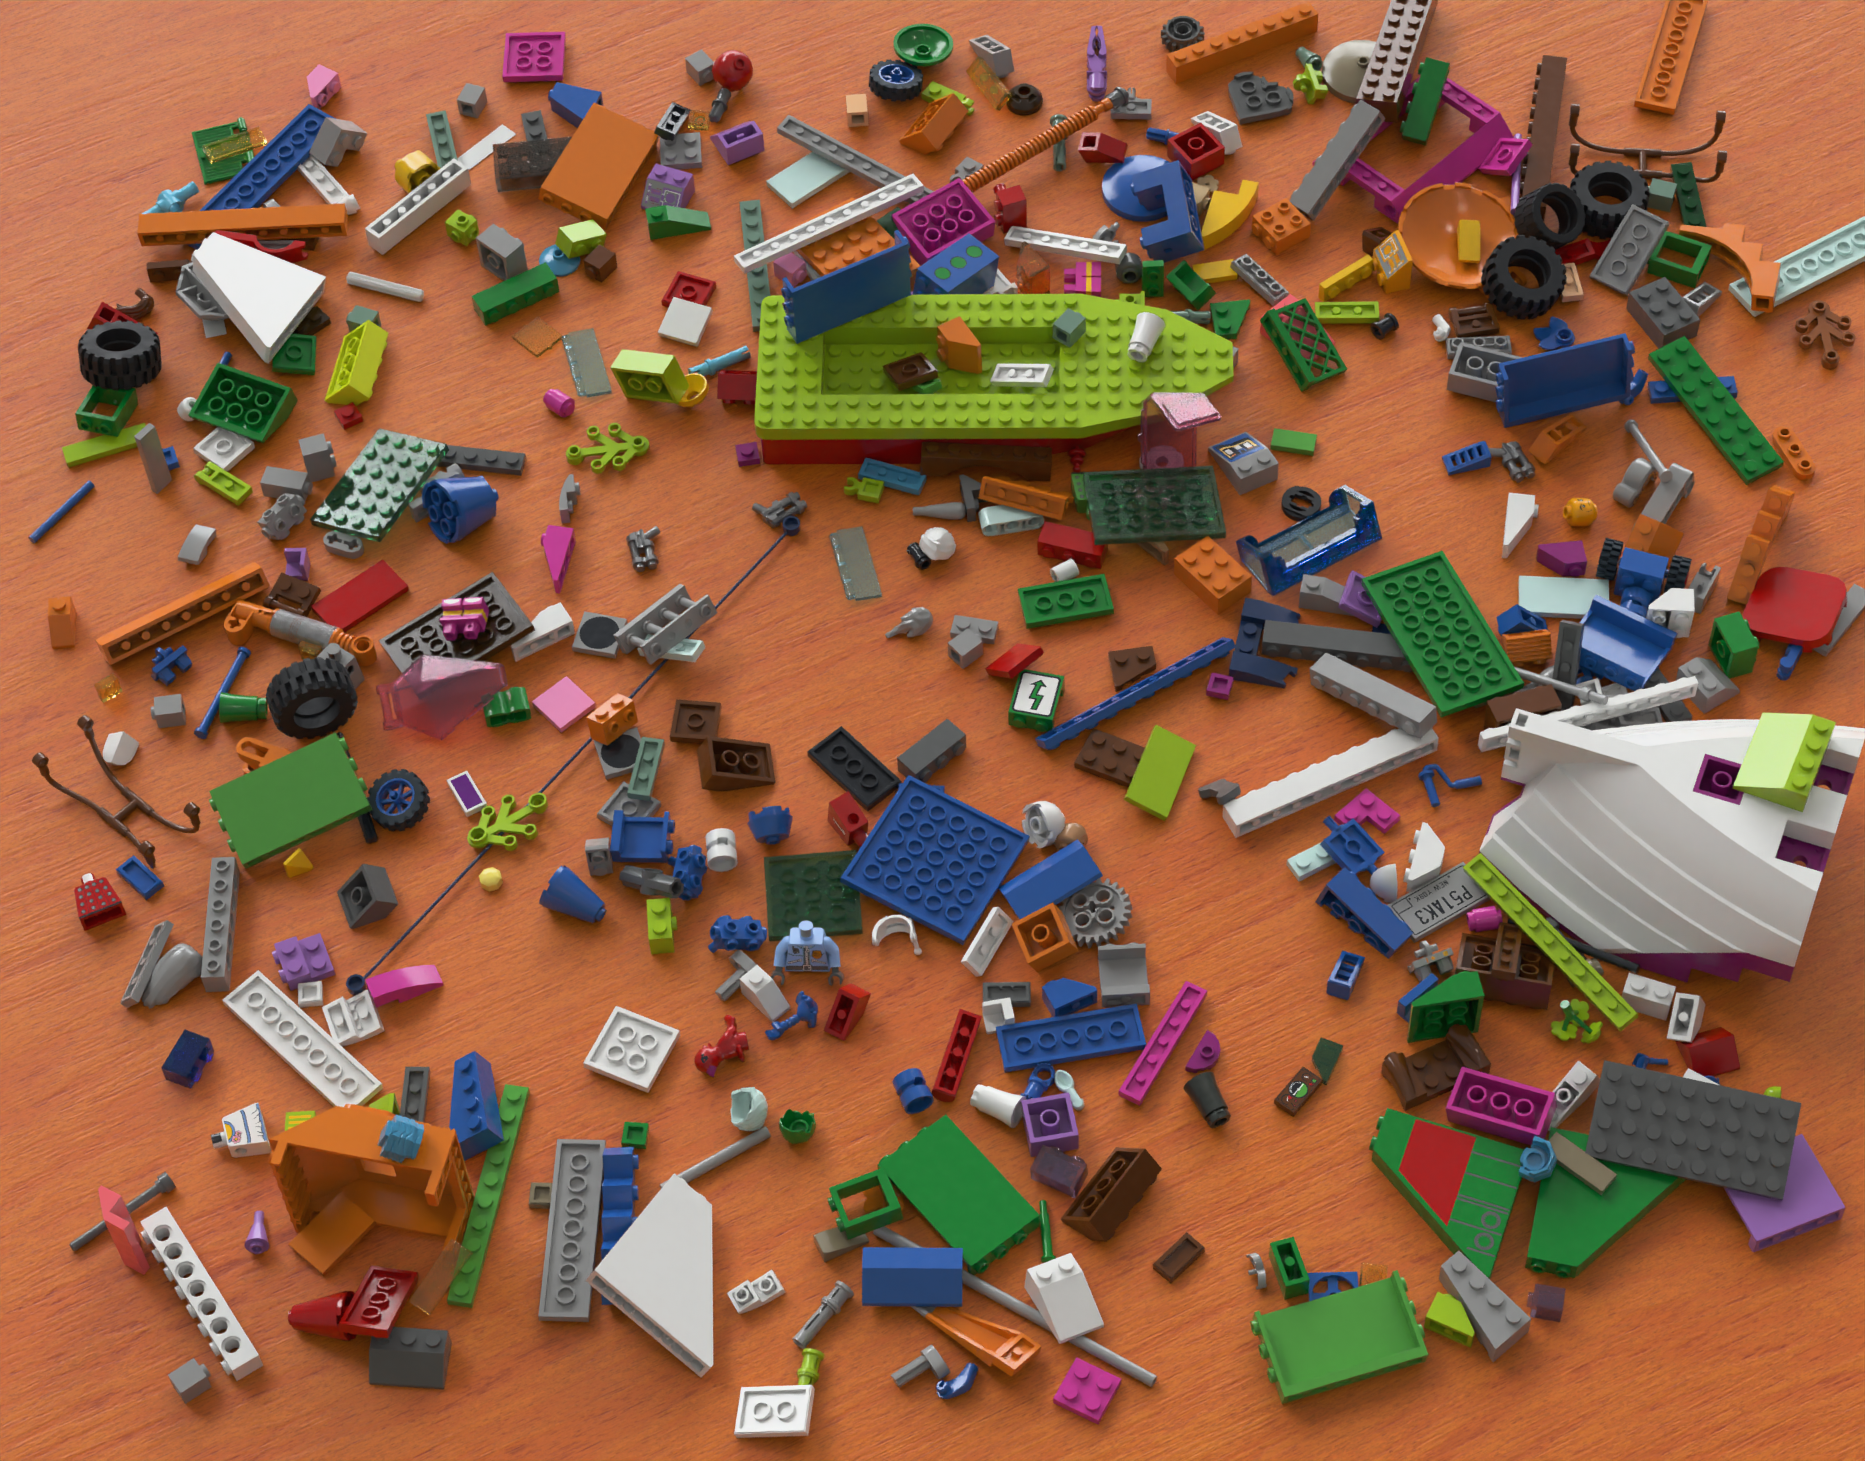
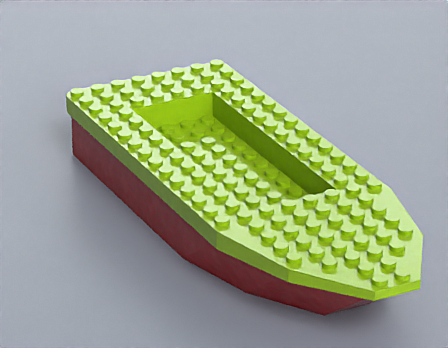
M945 294L910 295L797 344L787 330L784 321L786 313L782 305L784 302L783 295H772L765 297L761 303L754 422L756 435L761 438L763 462L769 465L863 464L865 458L888 464H920L922 442L1052 447L1053 455L1074 449L1076 445L1080 446L1079 449L1087 448L1130 427L1169 418L1233 382V342L1167 309L1091 295ZM1068 308L1086 318V332L1071 348L1053 338V323ZM1142 312H1148L1159 316L1164 321L1165 328L1158 337L1145 362H1138L1132 360L1127 355L1128 345L1134 332L1137 315ZM959 316L962 318L981 344L982 373L976 374L950 369L944 361L941 362L936 352L938 350V343L936 341V336H938L937 326ZM922 352L938 371L939 377L937 379L941 381L942 388L933 394H919L912 387L898 391L885 375L883 366ZM997 364H1050L1054 368L1047 387L994 386L990 382Z

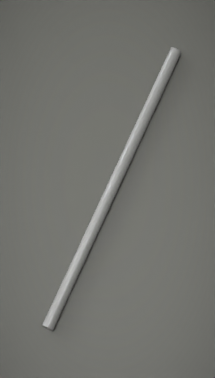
M885 1226L873 1231L874 1235L897 1248H923ZM962 1270L963 1284L1052 1332L1038 1310ZM1083 1335L1068 1341L1150 1387H1153L1157 1380V1376Z

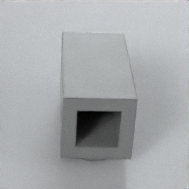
M270 466L266 467L260 481L263 495L273 498H279L281 495L289 493L297 494L306 501L307 496L311 494L313 489L308 473Z

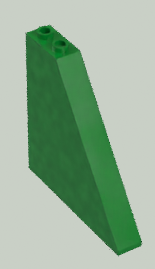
M1550 1128L1548 1140L1558 1132L1580 1149L1586 1151L1588 1134ZM1597 1160L1617 1174L1612 1184L1600 1195L1556 1163L1551 1176L1540 1181L1525 1268L1531 1269L1536 1273L1547 1272L1556 1274L1561 1278H1575L1686 1179Z

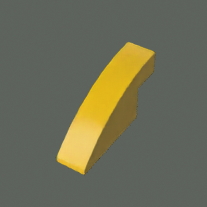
M1242 180L1239 194L1214 190L1201 232L1204 250L1220 243L1243 224L1255 206L1258 198L1259 182Z

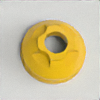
M701 374L685 375L689 387L677 405L694 407L704 401L709 386L707 380ZM693 395H698L695 398L690 399V397H692Z

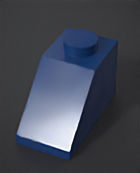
M1518 604L1496 617L1498 632L1501 636L1503 634L1548 630L1545 619Z
M1061 978L1049 981L1042 987V1000L1052 1017L1069 1015L1097 1003V989L1095 986Z

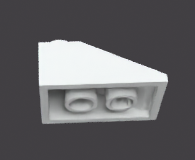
M1071 1253L1027 1269L1024 1288L1059 1344L1104 1327V1322L1084 1273Z

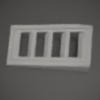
M1704 282L1682 298L1699 317L1721 296L1722 291Z

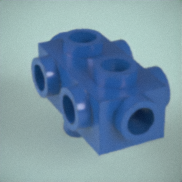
M697 845L679 848L677 858L671 856L668 859V864L674 866L672 877L680 878L684 884L683 892L679 895V898L682 900L698 898V895L703 890L701 881L702 876L707 871V866L705 865L706 856L701 853L702 848Z
M724 915L719 917L710 928V937L713 942L708 945V948L713 953L718 949L728 951L734 949L759 950L767 938V929L761 926L760 920H753L751 916L731 919V916Z

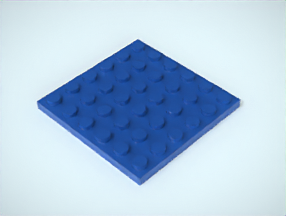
M908 775L841 876L840 882L964 945L1026 847L1030 836Z

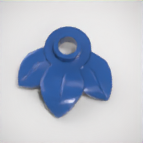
M1556 317L1550 318L1549 327L1533 329L1535 337L1541 341L1539 347L1545 350L1570 347L1575 340V336L1568 329L1567 323Z

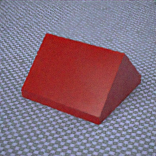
M1722 1027L1697 1033L1692 1043L1676 1041L1687 1067L1702 1076L1714 1077L1740 1069L1734 1034Z

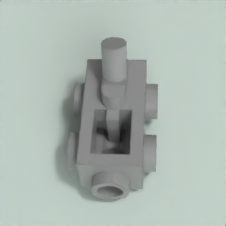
M285 493L281 495L271 509L266 510L262 514V518L257 522L262 528V534L268 539L282 540L290 534L289 529L304 520L303 514L307 511L304 507L305 500L297 494Z

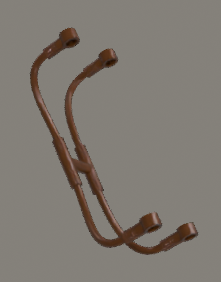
M1571 104L1569 126L1572 136L1586 147L1602 152L1624 154V156H1638L1639 170L1634 169V171H1638L1643 176L1642 178H1672L1671 173L1647 170V157L1688 155L1707 149L1717 141L1720 133H1722L1726 111L1716 112L1715 134L1711 140L1701 146L1678 151L1644 148L1617 149L1590 143L1581 138L1575 130L1580 104ZM1571 143L1569 166L1571 172L1575 175L1578 172L1575 166L1577 165L1580 144ZM1718 150L1715 175L1708 178L1695 177L1696 182L1710 183L1716 181L1721 173H1723L1724 165L1727 161V151Z
M83 715L79 718L77 725L84 731L86 738L89 739L94 754L108 778L130 803L113 816L103 807H99L89 799L56 782L49 775L50 771L47 766L49 759L43 753H37L33 757L32 763L39 768L41 775L53 787L88 805L124 837L127 836L138 848V851L143 855L150 868L154 869L156 867V859L153 854L155 846L149 841L140 843L130 832V829L121 821L136 808H139L147 816L153 817L169 828L192 834L196 833L200 828L201 821L198 815L200 808L193 802H190L183 810L190 818L194 826L193 828L172 823L154 812L151 806L128 787H124L112 774L94 739L95 734L92 729L94 721L87 715Z

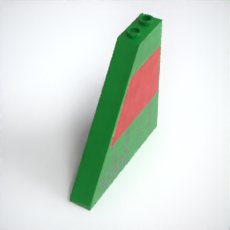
M1387 1108L1385 1116H1380L1377 1122L1376 1130H1379L1378 1136L1372 1137L1369 1150L1373 1151L1372 1162L1453 1254L1460 1251L1490 1279L1521 1184L1522 1177L1519 1176L1518 1171L1520 1167H1523L1520 1165V1158L1524 1149Z

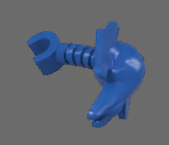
M803 991L799 992L795 1000L798 1005L797 1014L782 1022H772L771 1025L774 1029L765 1031L769 1040L778 1039L783 1035L784 1031L800 1021H807L808 1027L814 1028L817 1022V1003L810 996L804 995Z

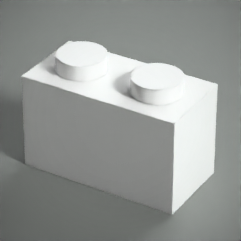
M1629 973L1622 998L1636 1012L1666 1021L1676 986Z

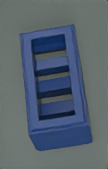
M1482 441L1442 456V460L1448 475L1490 467L1491 453L1486 441ZM1455 460L1457 465L1454 466L1452 461Z
M1342 950L1328 979L1326 993L1348 1000L1354 989L1365 957ZM1344 962H1347V963H1350V964H1353V965H1356V966L1348 965V964H1345Z

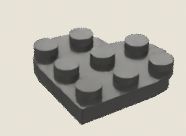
M1253 72L1236 74L1234 79L1228 84L1229 98L1239 124L1289 115L1292 112L1294 97L1289 87L1286 89L1285 87L1278 86L1277 82H1267L1265 77L1255 76Z

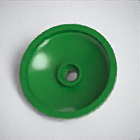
M913 24L904 27L895 35L893 48L897 56L903 61L915 66L928 67L945 61L952 54L953 39L947 31L938 26Z

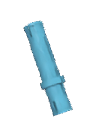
M743 346L735 351L712 360L707 359L700 365L688 368V373L698 372L696 374L712 376L718 370L750 359L751 354L750 352L745 353L749 349L747 346Z

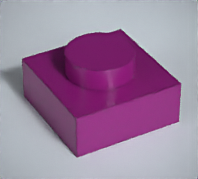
M757 442L735 445L739 467L760 464Z
M1211 673L1206 696L1228 700L1234 677Z

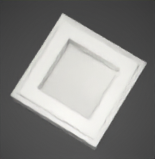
M322 981L298 983V1004L300 1008L323 1005Z

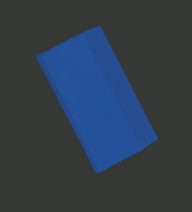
M1077 839L1000 886L999 890L1010 904L1016 917L1020 920L1051 903L1055 905L1103 875L1085 847Z
M863 1247L862 1306L962 1307L963 1248Z

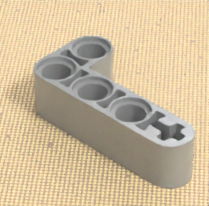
M1676 463L1669 467L1673 474L1672 479L1668 482H1660L1641 513L1666 524L1682 497L1687 498L1695 483L1694 472Z

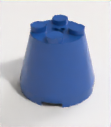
M483 476L435 479L426 483L423 488V508H427L431 522L428 524L436 537L444 543L460 541L496 516V501H498L499 496L497 491L490 487Z

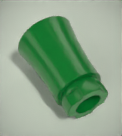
M221 692L219 702L220 723L267 719L268 704L266 698Z

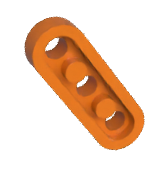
M1786 426L1777 427L1773 432L1772 442L1792 474L1799 480L1811 479L1814 476L1816 466L1791 428Z

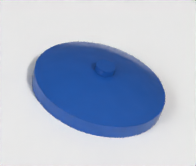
M1135 155L1126 157L1124 163H1114L1106 171L1102 181V196L1105 204L1118 216L1132 221L1147 222L1168 216L1166 206L1148 211L1144 205H1140L1137 195L1134 196L1131 191L1130 184L1133 183L1132 175L1170 162L1156 156Z

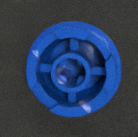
M781 806L763 807V811L755 814V811L749 812V822L747 825L757 842L772 845L780 843L781 840L789 837L793 820L789 808L782 810Z

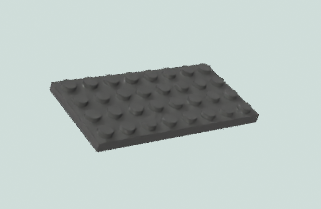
M1604 1060L1585 1153L1596 1160L1782 1201L1801 1103Z

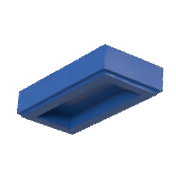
M134 855L116 869L117 874L145 900H148L164 887L163 882Z

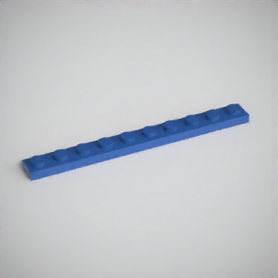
M1222 637L1035 738L1038 746L1048 750L1055 749L1060 746V742L1079 736V732L1082 730L1092 729L1098 725L1099 721L1116 716L1119 710L1131 708L1136 705V701L1153 696L1155 694L1154 691L1172 686L1174 684L1173 681L1192 675V671L1197 668L1209 666L1212 660L1223 658L1230 654V650L1236 648L1233 639Z

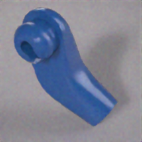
M1641 369L1637 371L1634 380L1631 381L1630 397L1620 400L1619 403L1627 406L1633 403L1634 397L1640 394L1648 377L1647 372Z
M967 1363L956 1378L948 1382L941 1380L937 1383V1395L942 1399H950L969 1391L979 1368L975 1364Z

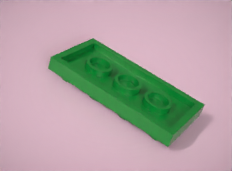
M1105 574L1018 588V597L1026 629L1114 614V607Z

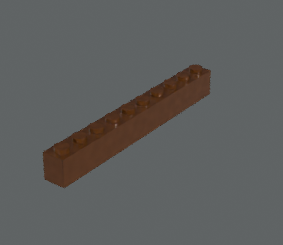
M1543 55L1542 63L1537 65L1536 75H1540V78H1535L1534 90H1538V92H1533L1532 104L1536 106L1531 107L1530 119L1534 120L1533 122L1529 121L1527 133L1531 134V137L1527 136V139L1533 145L1523 160V164H1527V167L1522 166L1521 179H1525L1524 182H1520V194H1523L1522 197L1550 183L1567 58ZM1542 202L1540 212L1544 221L1547 204Z

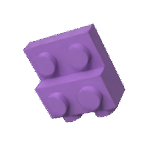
M320 933L299 941L295 936L274 944L276 950L272 952L276 965L281 964L282 969L278 971L283 984L288 982L290 991L297 989L298 983L316 982L335 975Z

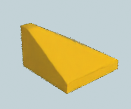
M300 848L283 863L289 878L311 871L314 868Z

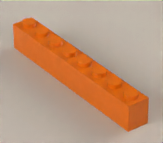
M1308 1L1167 54L1166 72L1174 83L1178 84L1317 32L1318 13Z
M253 562L95 641L104 659L112 665L236 604L238 600H244L270 587L262 567Z

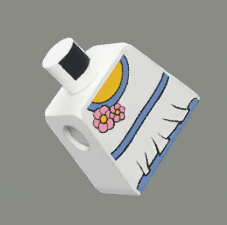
M254 1103L223 1117L224 1131L211 1135L214 1149L228 1145L231 1156L234 1158L271 1152L259 1103Z

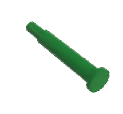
M1041 1200L1039 1201L1043 1248L1041 1262L1045 1263L1056 1259V1256L1053 1255L1047 1202Z

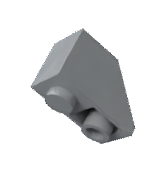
M609 837L586 840L585 853L590 875L603 876L613 873Z

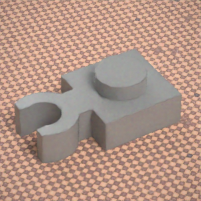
M966 157L955 168V174L950 177V183L958 178L963 180L969 177V175L982 169L984 165Z

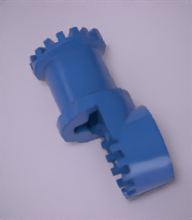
M1047 1063L1038 1064L1028 1079L1026 1090L1020 1096H1025L1026 1100L1040 1098L1042 1093L1046 1092L1048 1087L1055 1081L1053 1066ZM1041 1071H1048L1051 1077L1048 1080H1042L1037 1075Z

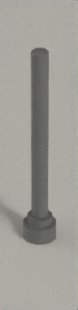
M166 1172L157 1177L158 1180L154 1182L155 1185L126 1204L129 1214L160 1192L162 1194L165 1192L169 1193L176 1188ZM104 1220L69 1244L71 1249L77 1251L108 1228Z

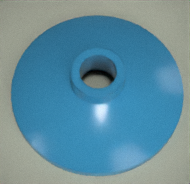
M556 244L546 248L539 258V264L546 262L556 277L573 273L579 267L581 261L580 256L569 259Z

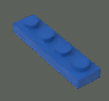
M1734 376L1718 377L1732 397L1737 398L1738 392ZM1666 381L1648 382L1647 388L1651 404L1681 402Z

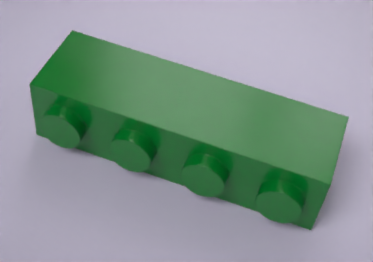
M1426 57L1424 63H1420L1418 74L1420 75L1419 82H1415L1413 85L1412 94H1414L1412 102H1408L1406 108L1408 117L1406 121H1402L1400 127L1403 140L1427 145L1450 71V63Z
M545 262L473 295L474 310L485 326L558 293V280Z

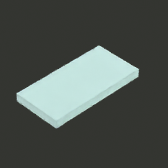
M811 152L766 182L767 186L793 209L850 171Z
M1519 576L1518 605L1540 617L1582 619L1589 611L1592 600L1596 595L1609 600L1608 579Z

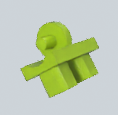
M1306 63L1304 73L1298 74L1293 81L1294 89L1304 92L1308 104H1314L1317 98L1325 99L1328 93L1327 85H1319L1323 80L1322 72L1314 70L1312 64Z

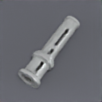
M839 1280L836 1281L835 1288L828 1296H824L821 1299V1306L792 1338L798 1347L805 1349L831 1316L839 1314L841 1311L840 1307L848 1298L854 1296L850 1287Z

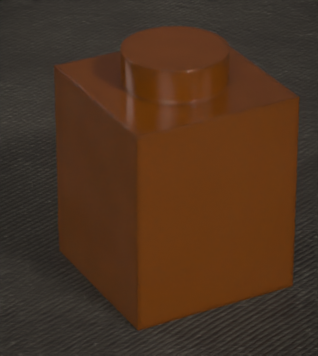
M598 245L584 259L586 274L590 278L602 283L617 268L616 254Z

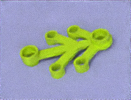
M611 423L608 426L609 435L611 437H618L625 442L617 443L601 434L597 426H590L587 429L588 438L601 443L603 446L581 449L577 445H572L566 451V458L569 464L578 465L584 460V457L605 454L601 459H595L591 462L592 471L596 474L602 473L605 466L611 460L613 468L621 471L625 469L626 464L634 456H642L647 453L649 441L644 436L633 437L622 431L620 424ZM626 451L623 456H616L619 452Z
M543 793L531 795L528 801L529 805L508 816L510 810L516 807L515 798L513 795L503 796L496 822L488 827L489 822L496 818V812L493 806H485L481 810L482 817L479 825L469 831L467 837L469 845L473 848H482L487 844L503 845L506 850L512 851L518 846L516 837L513 835L503 837L495 834L507 832L524 834L525 838L529 840L536 838L538 832L534 824L521 825L514 823L534 812L537 814L544 813L548 807L546 796Z

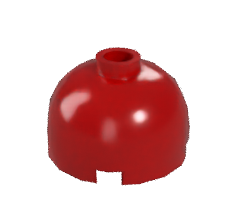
M728 50L719 55L714 61L712 74L716 83L719 82L722 85L721 88L735 92L748 85L753 76V66L749 57L743 52Z

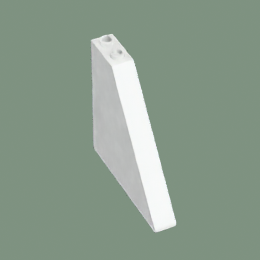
M214 232L207 239L203 240L201 247L195 250L191 257L194 274L266 363L272 360L324 294L325 276Z
M674 1173L590 1274L586 1282L702 1378L713 1366L712 1204L703 1195L691 1188L684 1179L679 1178Z

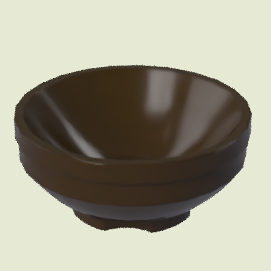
M1026 83L1011 88L1006 97L1008 109L1012 113L1022 116L1036 113L1043 104L1040 90ZM1021 90H1028L1030 92L1028 95L1019 94Z

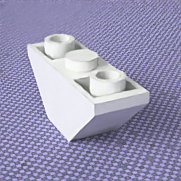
M1422 822L1421 830H1416L1413 844H1417L1416 850L1411 849L1408 863H1412L1411 869L1406 868L1403 882H1407L1406 892H1411L1440 875L1445 846L1428 823Z

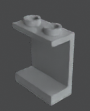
M1129 943L1127 945L1106 944L1098 946L1102 1007H1118L1136 1003L1137 1005H1150V987L1146 967V944Z

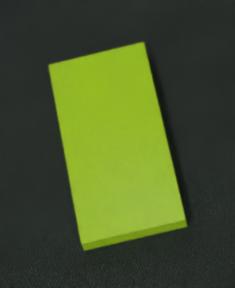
M1155 725L1124 800L1165 821L1196 745Z

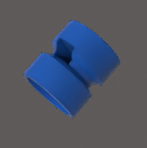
M1628 587L1623 590L1620 606L1646 618L1651 595L1641 587Z
M907 1069L894 1077L893 1086L897 1095L900 1096L901 1104L906 1113H919L932 1105L934 1098L929 1087L926 1085V1080L920 1069Z

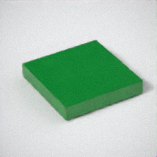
M291 334L272 358V372L315 375L316 336Z

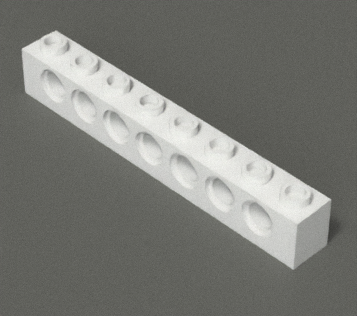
M164 1207L140 1221L144 1229L140 1232L147 1245L152 1243L155 1249L152 1250L155 1259L158 1263L163 1261L166 1267L163 1271L170 1282L175 1280L177 1286L174 1289L181 1300L186 1298L189 1303L186 1305V1308L192 1319L196 1317L199 1319L200 1323L197 1326L204 1338L209 1336L212 1340L209 1346L215 1356L221 1355L224 1361L220 1363L226 1374L230 1375L232 1373L236 1381L262 1367L263 1364L259 1354L168 1208ZM164 1237H169L167 1240L161 1241ZM181 1255L179 1258L172 1260L174 1256ZM192 1273L188 1278H183L186 1274ZM198 1292H203L202 1295L195 1297V1294ZM215 1310L213 1314L206 1315L209 1311ZM227 1329L226 1332L217 1334L220 1330ZM239 1348L236 1352L229 1353L231 1349Z

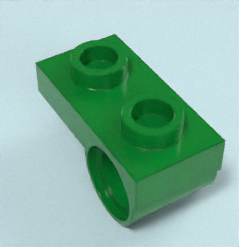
M1163 260L1142 261L1141 281L1145 297H1164Z

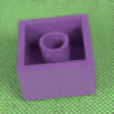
M1069 1093L1021 1101L1022 1118L1031 1157L1079 1149V1134Z

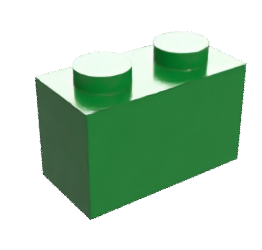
M1294 1237L1270 1243L1269 1259L1284 1300L1308 1294L1310 1279Z

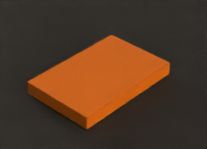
M340 1192L289 1243V1246L321 1275L325 1276L376 1225V1222L352 1200Z

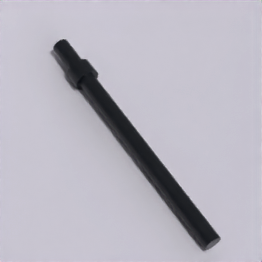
M1510 918L1508 919L1507 923L1516 925ZM1563 936L1580 953L1636 974L1640 970L1639 964Z

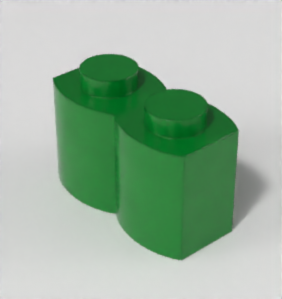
M511 687L504 692L490 691L481 696L487 727H499L507 723H518L531 719L525 687Z

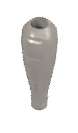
M950 502L913 507V515L958 520L966 516V506L961 502Z

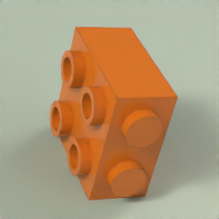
M1287 198L1252 216V232L1276 255L1310 237L1311 223Z

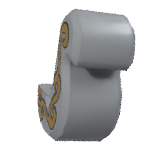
M1644 458L1635 459L1625 472L1622 482L1615 487L1613 499L1628 508L1633 507L1649 480L1651 479L1655 482L1659 473L1652 463Z

